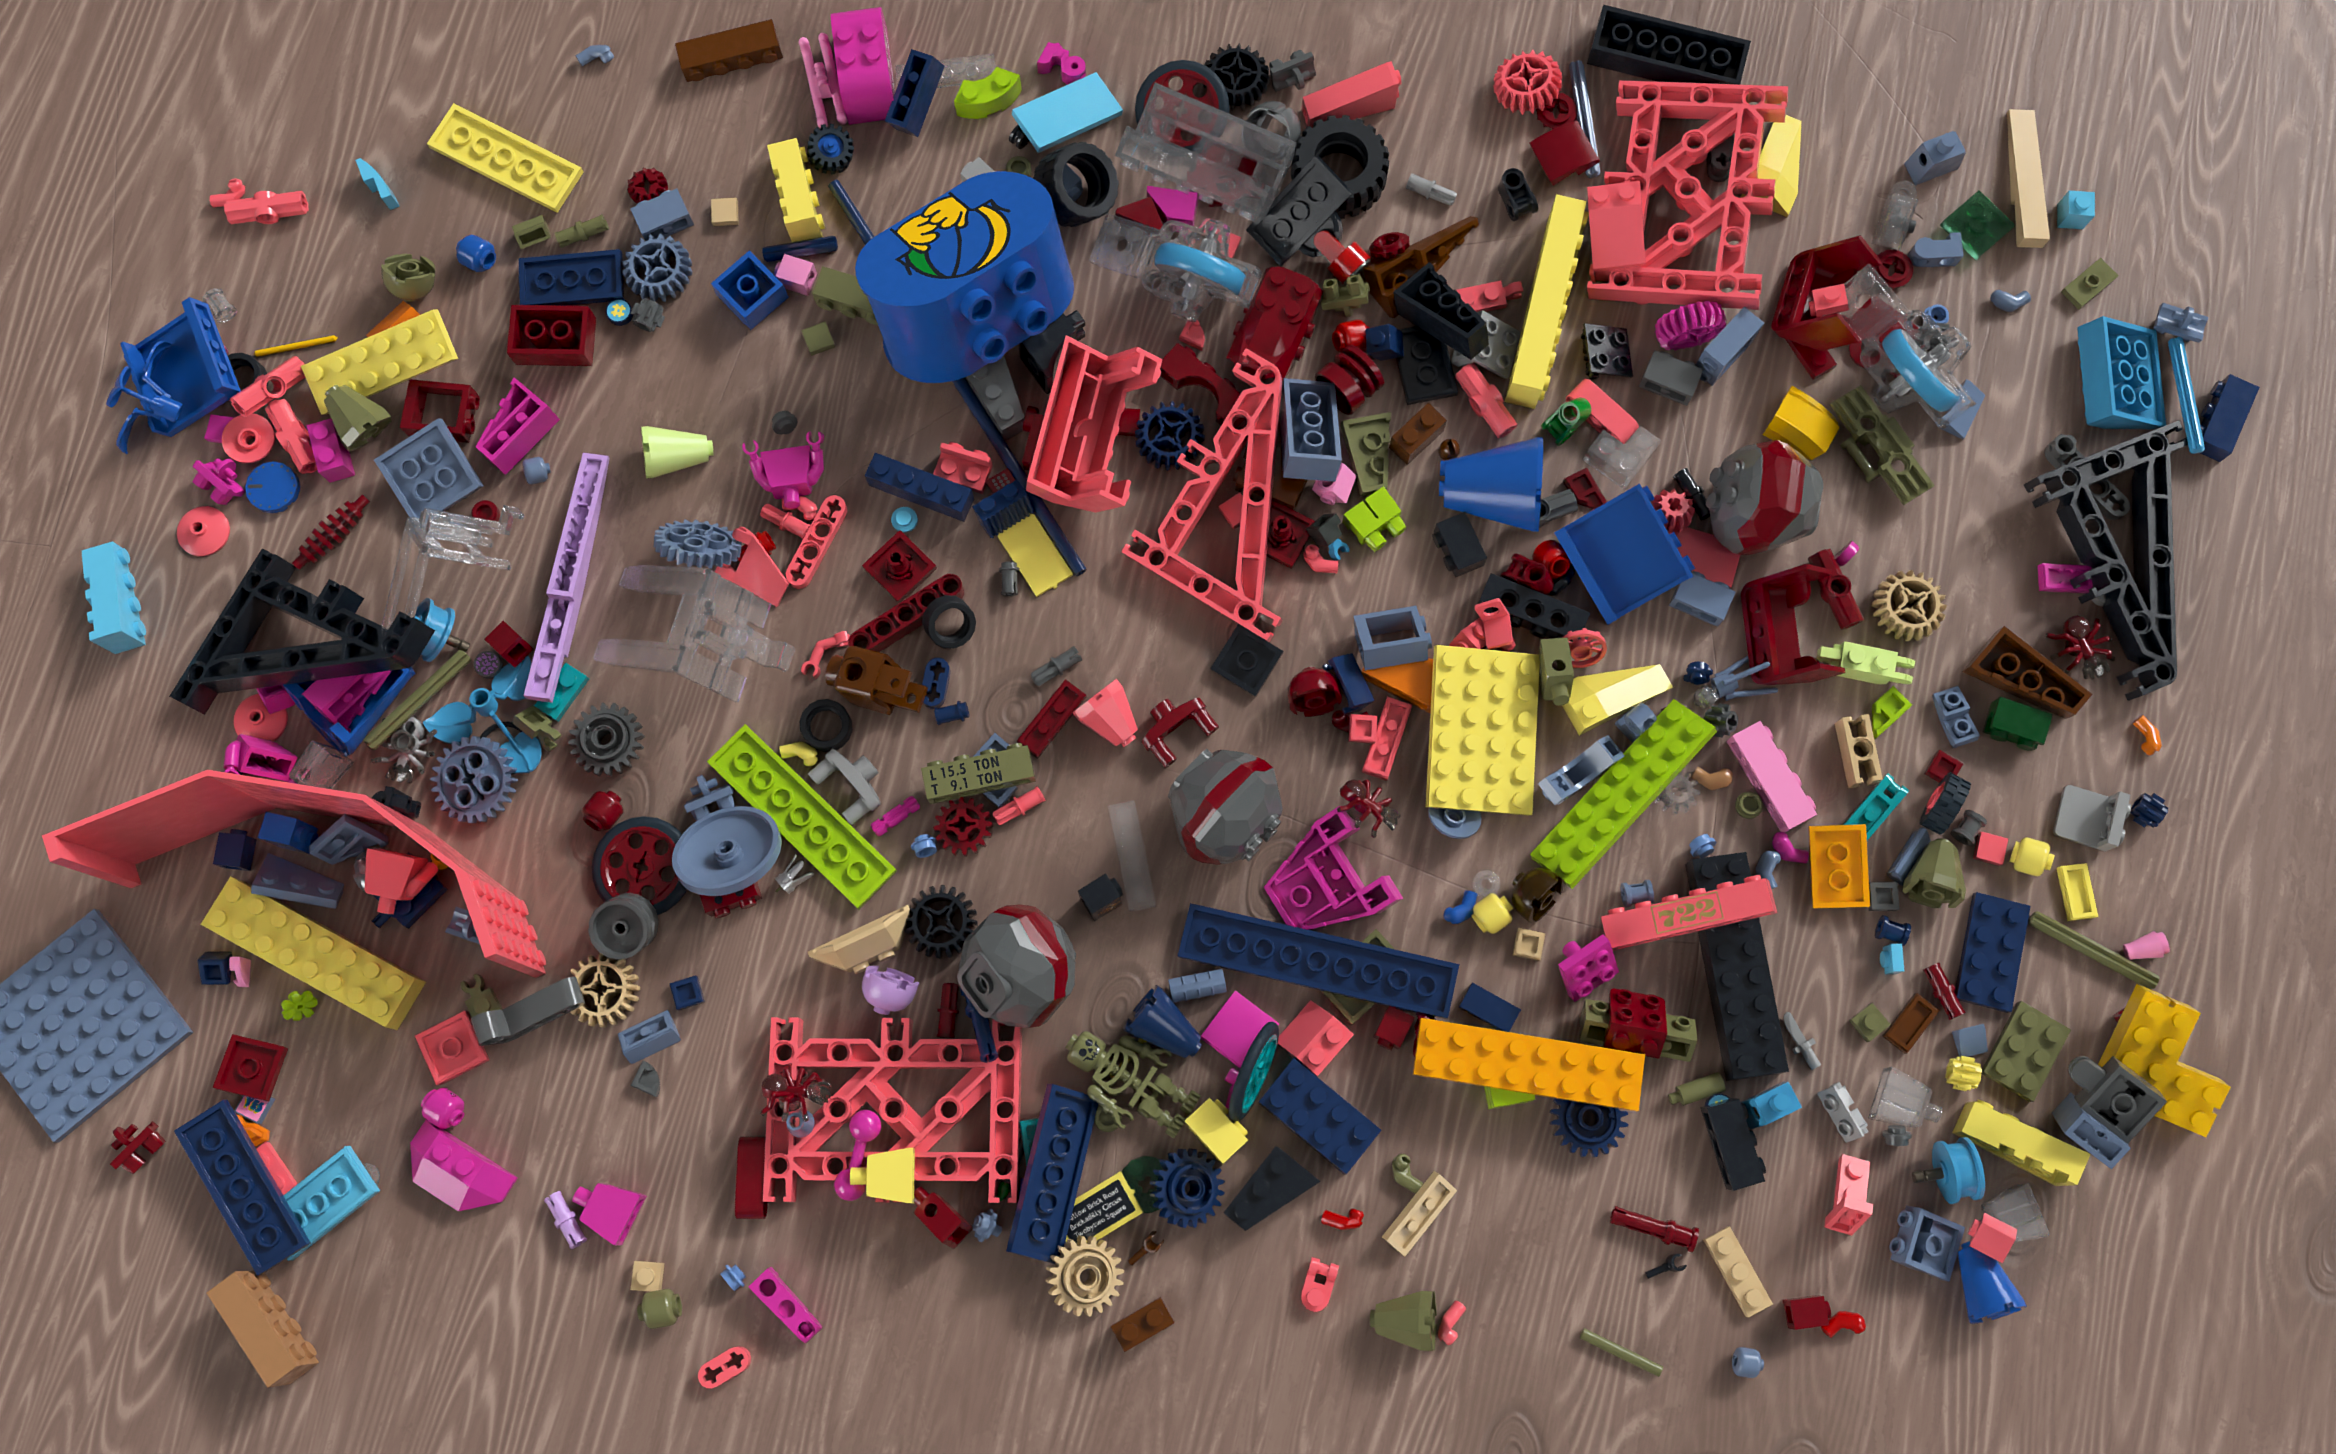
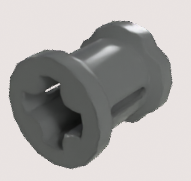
M1965 810L1963 820L1957 828L1951 831V835L1957 841L1972 846L1975 843L1974 838L1981 827H1985L1987 820L1972 810Z

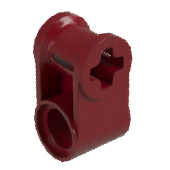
M1517 553L1512 555V562L1506 572H1502L1500 575L1502 578L1545 595L1550 593L1554 587V581L1545 565Z

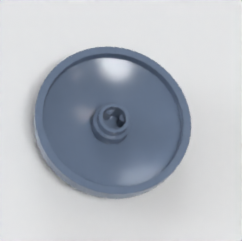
M746 806L724 808L702 817L682 834L672 854L673 869L680 883L691 892L705 896L731 894L754 884L772 868L780 854L781 835L772 817L762 810Z

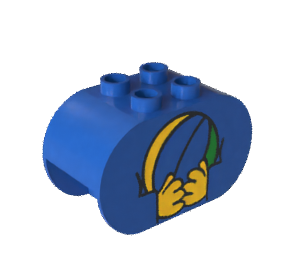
M1007 171L988 172L969 178L884 230L862 248L855 266L857 281L861 290L869 299L881 331L887 360L899 374L911 380L924 383H944L958 380L973 374L988 363L998 361L1008 350L1030 336L1042 333L1050 323L1058 319L1069 306L1074 293V280L1049 192L1033 178Z

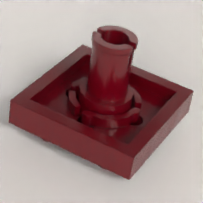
M1271 501L1267 557L1293 569L1310 537L1306 528L1315 521L1284 505ZM1291 538L1292 542L1296 539V542L1290 543L1289 539ZM1273 544V546L1276 547L1277 544H1278L1279 547L1276 548V549H1274V548H1272L1271 545Z
M901 530L862 565L863 569L898 603H901L937 569V566Z

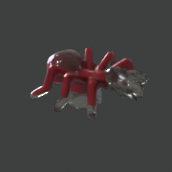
M2077 615L2064 622L2063 629L2065 633L2058 635L2046 633V638L2054 640L2066 639L2065 649L2052 654L2050 659L2054 660L2068 653L2072 656H2077L2063 671L2067 675L2079 664L2082 657L2085 660L2082 668L2084 679L2090 677L2093 680L2095 678L2094 673L2097 678L2101 677L2104 672L2103 665L2106 672H2110L2107 661L2093 656L2094 654H2104L2106 659L2112 662L2115 661L2111 650L2092 648L2095 645L2113 641L2109 636L2094 640V635L2101 627L2099 624L2100 619L2096 618L2094 620L2091 632L2089 621Z
M1355 779L1349 780L1340 788V795L1349 803L1338 807L1337 811H1347L1350 817L1357 821L1354 825L1356 829L1372 813L1377 818L1376 823L1372 827L1371 837L1373 838L1377 836V829L1382 821L1393 831L1398 824V819L1401 817L1395 809L1389 808L1392 802L1391 798L1375 802L1382 792V788L1378 787L1370 794L1369 780L1362 782Z
M785 1067L783 1072H780V1075L774 1073L768 1075L763 1080L761 1085L762 1094L769 1101L760 1114L764 1116L774 1105L775 1099L779 1098V1107L783 1110L782 1122L787 1121L789 1112L795 1111L800 1107L803 1121L807 1122L809 1118L804 1098H808L819 1105H823L824 1102L828 1103L830 1092L827 1088H831V1083H828L825 1079H820L819 1075L814 1072L800 1085L802 1078L805 1079L809 1075L808 1072H805V1069L801 1067L796 1080H793L789 1069Z

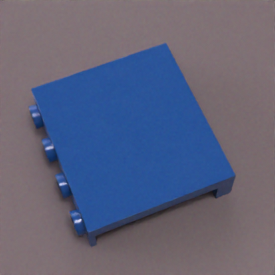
M190 297L182 302L185 311L183 314L138 344L120 343L124 359L128 367H131L132 381L138 393L150 399H153L155 395L160 397L162 395L142 380L143 368L148 354L159 341H166L173 345L162 354L150 379L166 393L171 394V399L184 404L182 412L175 423L162 417L159 420L155 417L147 416L148 425L152 432L173 437L241 391L209 305ZM140 400V403L143 406L144 411L154 412L153 410L149 409V403Z
M1640 483L1554 532L1607 625L1685 580L1694 577L1691 573L1695 569L1688 555L1685 557L1681 556L1677 549L1682 546L1675 532L1668 533L1664 526L1668 523V520L1661 508L1655 511L1651 504V501L1655 500L1648 486L1642 488Z

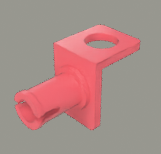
M1496 598L1475 605V611L1484 623L1487 648L1492 650L1499 647L1502 651L1506 652L1513 650L1516 643L1512 636L1510 614L1502 601ZM1489 607L1498 608L1494 613L1484 612Z

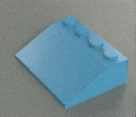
M2104 316L2077 327L2083 382L2082 391L2084 394L2087 425L2103 429H2158L2166 426L2156 330Z

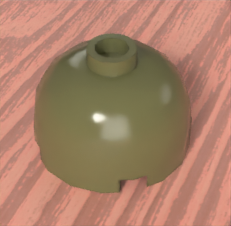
M412 254L393 255L385 259V265H381L382 280L389 293L404 301L413 302L431 292L435 282V265L431 260L420 256V260L412 259Z

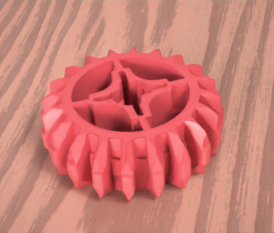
M1522 50L1521 55L1516 56L1512 54L1511 60L1504 59L1503 65L1498 66L1494 77V93H1496L1499 103H1502L1504 109L1510 108L1512 113L1520 110L1523 115L1525 111H1530L1532 114L1535 109L1543 111L1544 105L1551 106L1553 99H1558L1559 91L1562 88V72H1560L1557 61H1553L1551 55L1545 57L1543 51L1537 55L1534 50L1530 54H1525Z

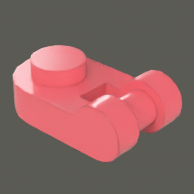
M1311 1258L1301 1292V1301L1306 1309L1318 1312L1327 1306L1339 1265L1333 1263L1327 1265L1321 1263L1318 1258ZM1316 1273L1326 1276L1324 1285L1314 1282Z

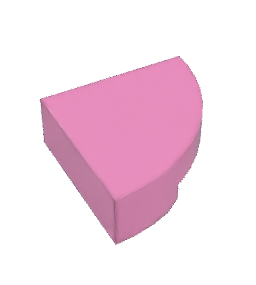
M230 957L229 968L231 971H235L237 978L233 980L238 987H249L251 960L243 957Z

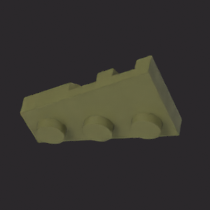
M1391 412L1344 420L1340 424L1352 469L1357 475L1356 483L1360 496L1371 495L1383 486L1385 489L1388 487V444L1390 443L1389 422L1391 420Z

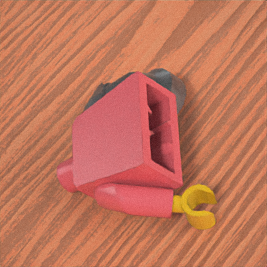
M367 848L366 852H362L355 859V875H353V878L358 887L364 892L380 896L377 912L394 914L397 900H412L434 877L438 869H446L448 866L432 853V862H428L427 858L385 849Z

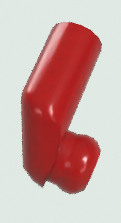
M1352 1208L1349 1210V1216L1346 1217L1325 1210L1321 1223L1339 1230L1355 1229L1363 1224L1361 1221L1364 1213Z
M1839 1311L1829 1319V1325L1821 1326V1329L1829 1338H1832L1842 1328L1850 1329L1855 1334H1860L1865 1331L1866 1323L1864 1318L1858 1313Z

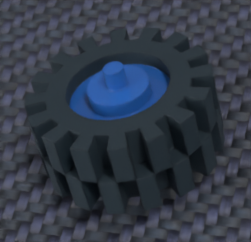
M823 124L821 129L817 127L814 129L813 134H810L807 156L810 157L809 162L811 165L815 164L814 168L816 170L821 168L823 169L822 173L826 174L827 171H831V175L836 173V170L841 173L844 167L847 168L849 166L854 146H852L853 140L852 137L849 138L848 131L842 132L843 127L838 126L836 129L834 124H830L826 128V124Z

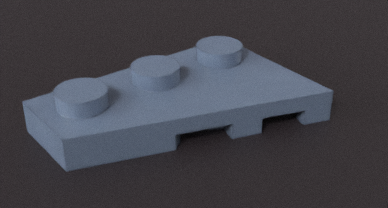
M268 853L252 883L251 893L336 909L343 894L344 884Z

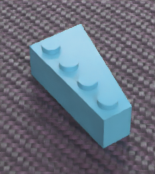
M113 541L82 550L84 579L90 585V588L85 590V596L92 606V611L87 612V619L90 624L93 623L94 631L89 632V640L114 654L146 645L144 639L146 628L139 616L141 605L134 593L133 587L136 586V583L129 571L128 563H130V556L127 550Z

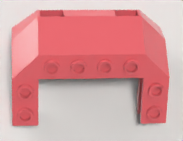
M1066 335L1030 467L1026 491L1055 504L1095 513L1125 506L1130 496L1129 488L1131 481L1126 479L1112 483L1114 473L1107 470L1108 463L1113 455L1112 448L1115 437L1119 432L1118 425L1121 414L1125 409L1124 401L1127 392L1156 384L1161 375L1162 359L1139 347L1107 356Z

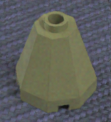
M334 385L325 393V406L342 445L349 452L365 446L368 443V438L371 436L373 438L377 437L392 422L390 414L383 407L346 385L340 387Z
M1938 838L1930 841L1904 880L1902 891L1905 894L1909 892L1908 898L1912 902L1931 908H1941L1942 903H1949L1948 908H1956L1964 901L1966 887L1958 850L1949 840Z
M1419 1291L1376 1304L1375 1310L1370 1311V1327H1375V1332L1378 1335L1421 1351L1435 1350L1437 1335L1435 1291Z

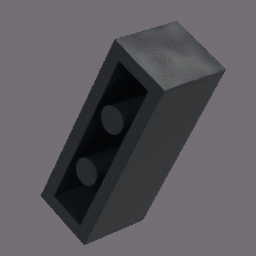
M1730 1098L1700 1107L1725 1188L1735 1191L1765 1182L1763 1174L1766 1173V1167L1762 1158L1757 1156L1754 1147L1757 1146V1139L1753 1130L1748 1128L1746 1119L1749 1116L1743 1102L1740 1103V1100L1737 1098Z

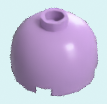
M868 966L863 976L862 992L867 1002L874 1006L873 1010L875 1012L889 1015L890 1011L903 1010L913 1001L919 986V982L913 983L914 977L892 968H887L886 972L878 971L879 966Z

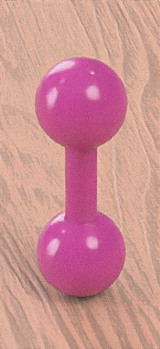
M861 1110L855 1113L850 1120L849 1129L856 1142L849 1169L841 1171L834 1182L836 1194L846 1201L859 1199L866 1189V1185H850L851 1167H861L867 1142L874 1140L881 1131L879 1116L870 1110Z

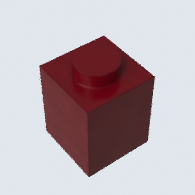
M504 621L484 639L514 668L534 650Z
M1388 1006L1373 1036L1378 1039L1377 1044L1392 1051L1393 1047L1399 1049L1415 1017L1395 1007Z
M1813 1295L1783 1299L1788 1329L1798 1330L1829 1325L1828 1318H1831V1308L1828 1301H1825L1824 1296Z

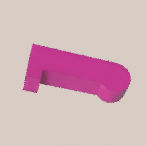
M772 1267L767 1268L748 1286L804 1343L811 1340L822 1329L819 1321L781 1280L779 1274Z

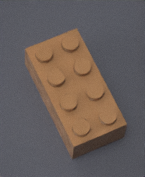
M235 1271L206 1294L267 1388L292 1384L319 1363L315 1357L317 1354L315 1348L310 1342L304 1340L300 1334V1325L295 1319L288 1316L285 1311V1302L280 1296L273 1293L269 1287L271 1285L270 1279L265 1273L257 1276L255 1271Z

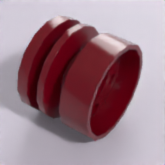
M1347 345L1341 353L1335 356V364L1332 362L1327 363L1315 374V381L1334 383L1337 409L1346 415H1352L1364 404V396L1372 397L1375 391L1383 387L1384 378L1379 368L1366 353L1356 346Z

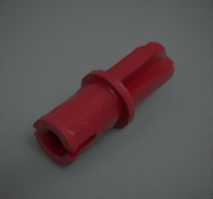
M944 983L942 986L940 1009H937V1012H940L937 1037L955 1038L956 1014H959L957 1010L958 984Z

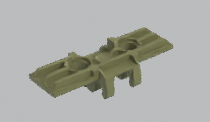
M1861 385L1830 404L1852 435L1840 446L1843 450L1847 449L1865 474L1867 483L1882 476L1903 506L1935 486L1912 455V449L1915 446L1894 417L1888 418L1886 414L1883 415ZM1862 418L1871 419L1874 424L1873 429L1863 428L1860 420ZM1857 442L1864 446L1871 444L1879 455L1880 460L1877 462L1878 469L1876 471L1856 445ZM1896 460L1902 461L1904 471H1895L1891 463Z

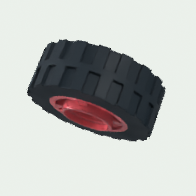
M1951 772L1947 773L1931 795L1921 815L1920 825L1942 835L1961 810L1969 794L1971 783Z

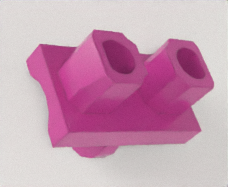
M217 458L214 462L207 464L196 460L192 466L198 471L192 482L203 490H209L213 484L216 488L210 495V498L217 504L227 505L233 496L242 497L246 491L234 481L237 478V474L234 472L236 463L232 459L221 461Z

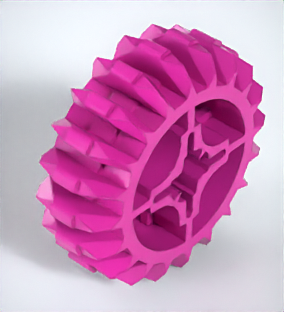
M1698 301L1694 304L1689 303L1686 306H1680L1678 309L1664 314L1655 324V333L1662 348H1665V350L1674 349L1676 351L1678 349L1701 346L1705 342H1710L1727 326V320L1721 304L1710 301L1701 303Z

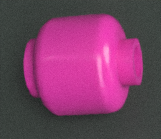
M447 1088L433 1089L422 1100V1116L439 1129L457 1126L464 1117V1101Z

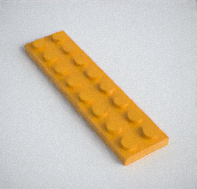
M1421 1018L1413 1075L1637 1112L1639 1111L1645 1054Z

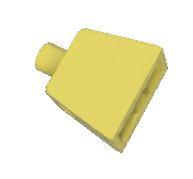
M905 1148L867 1155V1167H851L850 1185H866V1196L914 1204L915 1149Z

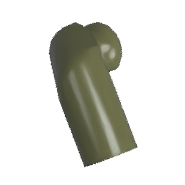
M1399 1154L1392 1161L1394 1180L1416 1194L1424 1182L1411 1175L1409 1156Z

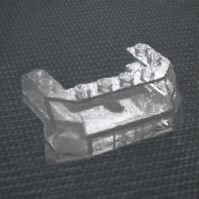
M1154 83L1136 130L1126 126L1115 156L1120 158V164L1135 172H1139V169L1145 170L1153 174L1151 179L1165 185L1168 180L1176 184L1174 189L1188 195L1190 190L1199 194V200L1211 205L1213 200L1223 204L1221 209L1232 214H1236L1238 210L1240 211V216L1256 223L1257 219L1264 221L1273 200L1277 197L1293 160L1297 142L1158 83ZM1176 129L1197 137L1192 151L1171 143ZM1242 157L1257 163L1252 177L1237 171Z

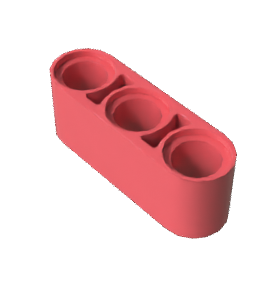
M1583 379L1566 396L1567 402L1579 397L1588 400L1592 410L1590 416L1585 421L1618 448H1621L1639 430L1636 420L1589 379Z

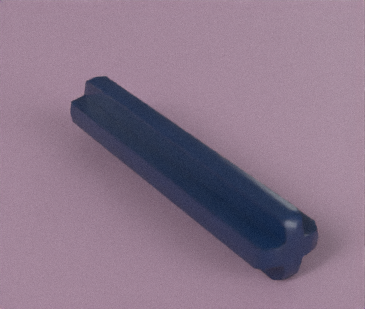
M835 236L766 246L762 248L764 260L770 262L782 260L784 254L801 257L837 251L838 243Z

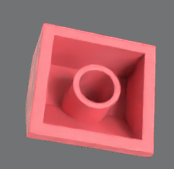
M1310 1000L1280 1034L1277 1045L1318 1077L1354 1034L1333 1015Z

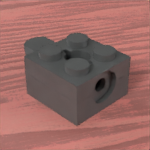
M2085 1056L2076 1057L2069 1064L2068 1072L2070 1077L2083 1088L2074 1097L2080 1108L2127 1144L2167 1103L2158 1089L2114 1056L2103 1067Z

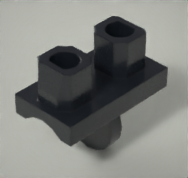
M385 786L384 791H379L372 796V799L406 817L417 819L419 817L421 802L412 800V797L394 787Z

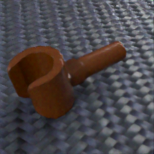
M1152 1231L1147 1236L1141 1249L1128 1260L1130 1265L1133 1266L1148 1252L1155 1253L1164 1243V1239L1159 1244L1151 1240L1157 1231Z

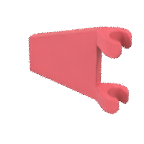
M745 527L734 529L732 537L739 542L747 544L748 547L737 570L723 563V567H716L715 574L778 607L789 585L788 581L751 531Z

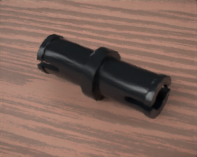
M1688 468L1677 472L1673 478L1683 493L1685 492V499H1693L1692 507L1695 508L1699 519L1705 520L1710 517V510L1706 506L1707 499L1703 494L1704 489L1702 486L1697 485Z

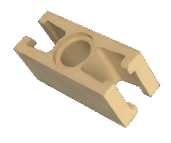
M1869 714L1861 715L1856 720H1852V717L1841 718L1835 723L1848 788L1859 787L1864 782L1859 774V765L1861 764L1865 766L1868 776L1867 786L1877 784L1883 778ZM1849 722H1852L1853 726L1857 725L1859 737L1853 738ZM1854 746H1858L1863 750V757L1855 754Z

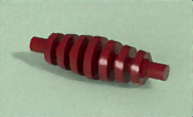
M362 494L355 502H345L344 505L348 508L345 511L340 507L337 508L335 511L340 515L337 519L332 514H329L327 518L332 522L330 526L321 520L318 524L325 531L321 534L314 528L312 533L317 539L313 541L310 537H307L305 542L309 546L305 548L301 545L298 548L300 555L292 564L300 570L308 562L312 561L315 564L319 561L315 557L317 553L322 557L327 555L322 549L324 546H327L331 551L336 547L330 540L334 538L341 544L344 540L338 533L342 531L348 536L350 531L345 526L349 523L354 528L357 523L353 518L357 516L361 520L364 516L361 513L362 509L370 501Z

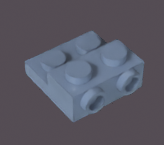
M1906 1205L1905 1210L1901 1211L1898 1215L1897 1222L1900 1226L1898 1235L1890 1242L1889 1249L1892 1253L1890 1260L1949 1282L1965 1227L1922 1208Z

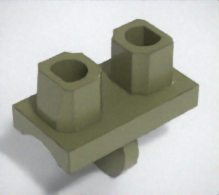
M1359 274L1349 276L1346 282L1347 286L1342 287L1338 286V282L1334 278L1324 280L1321 301L1322 309H1335L1336 312L1344 311L1346 317H1352L1353 309L1361 308V304L1368 303V292L1370 291L1368 282L1364 283Z

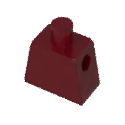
M922 1186L914 1191V1204L917 1206L914 1214L943 1244L955 1249L973 1230L972 1226L942 1196L935 1192L929 1194Z

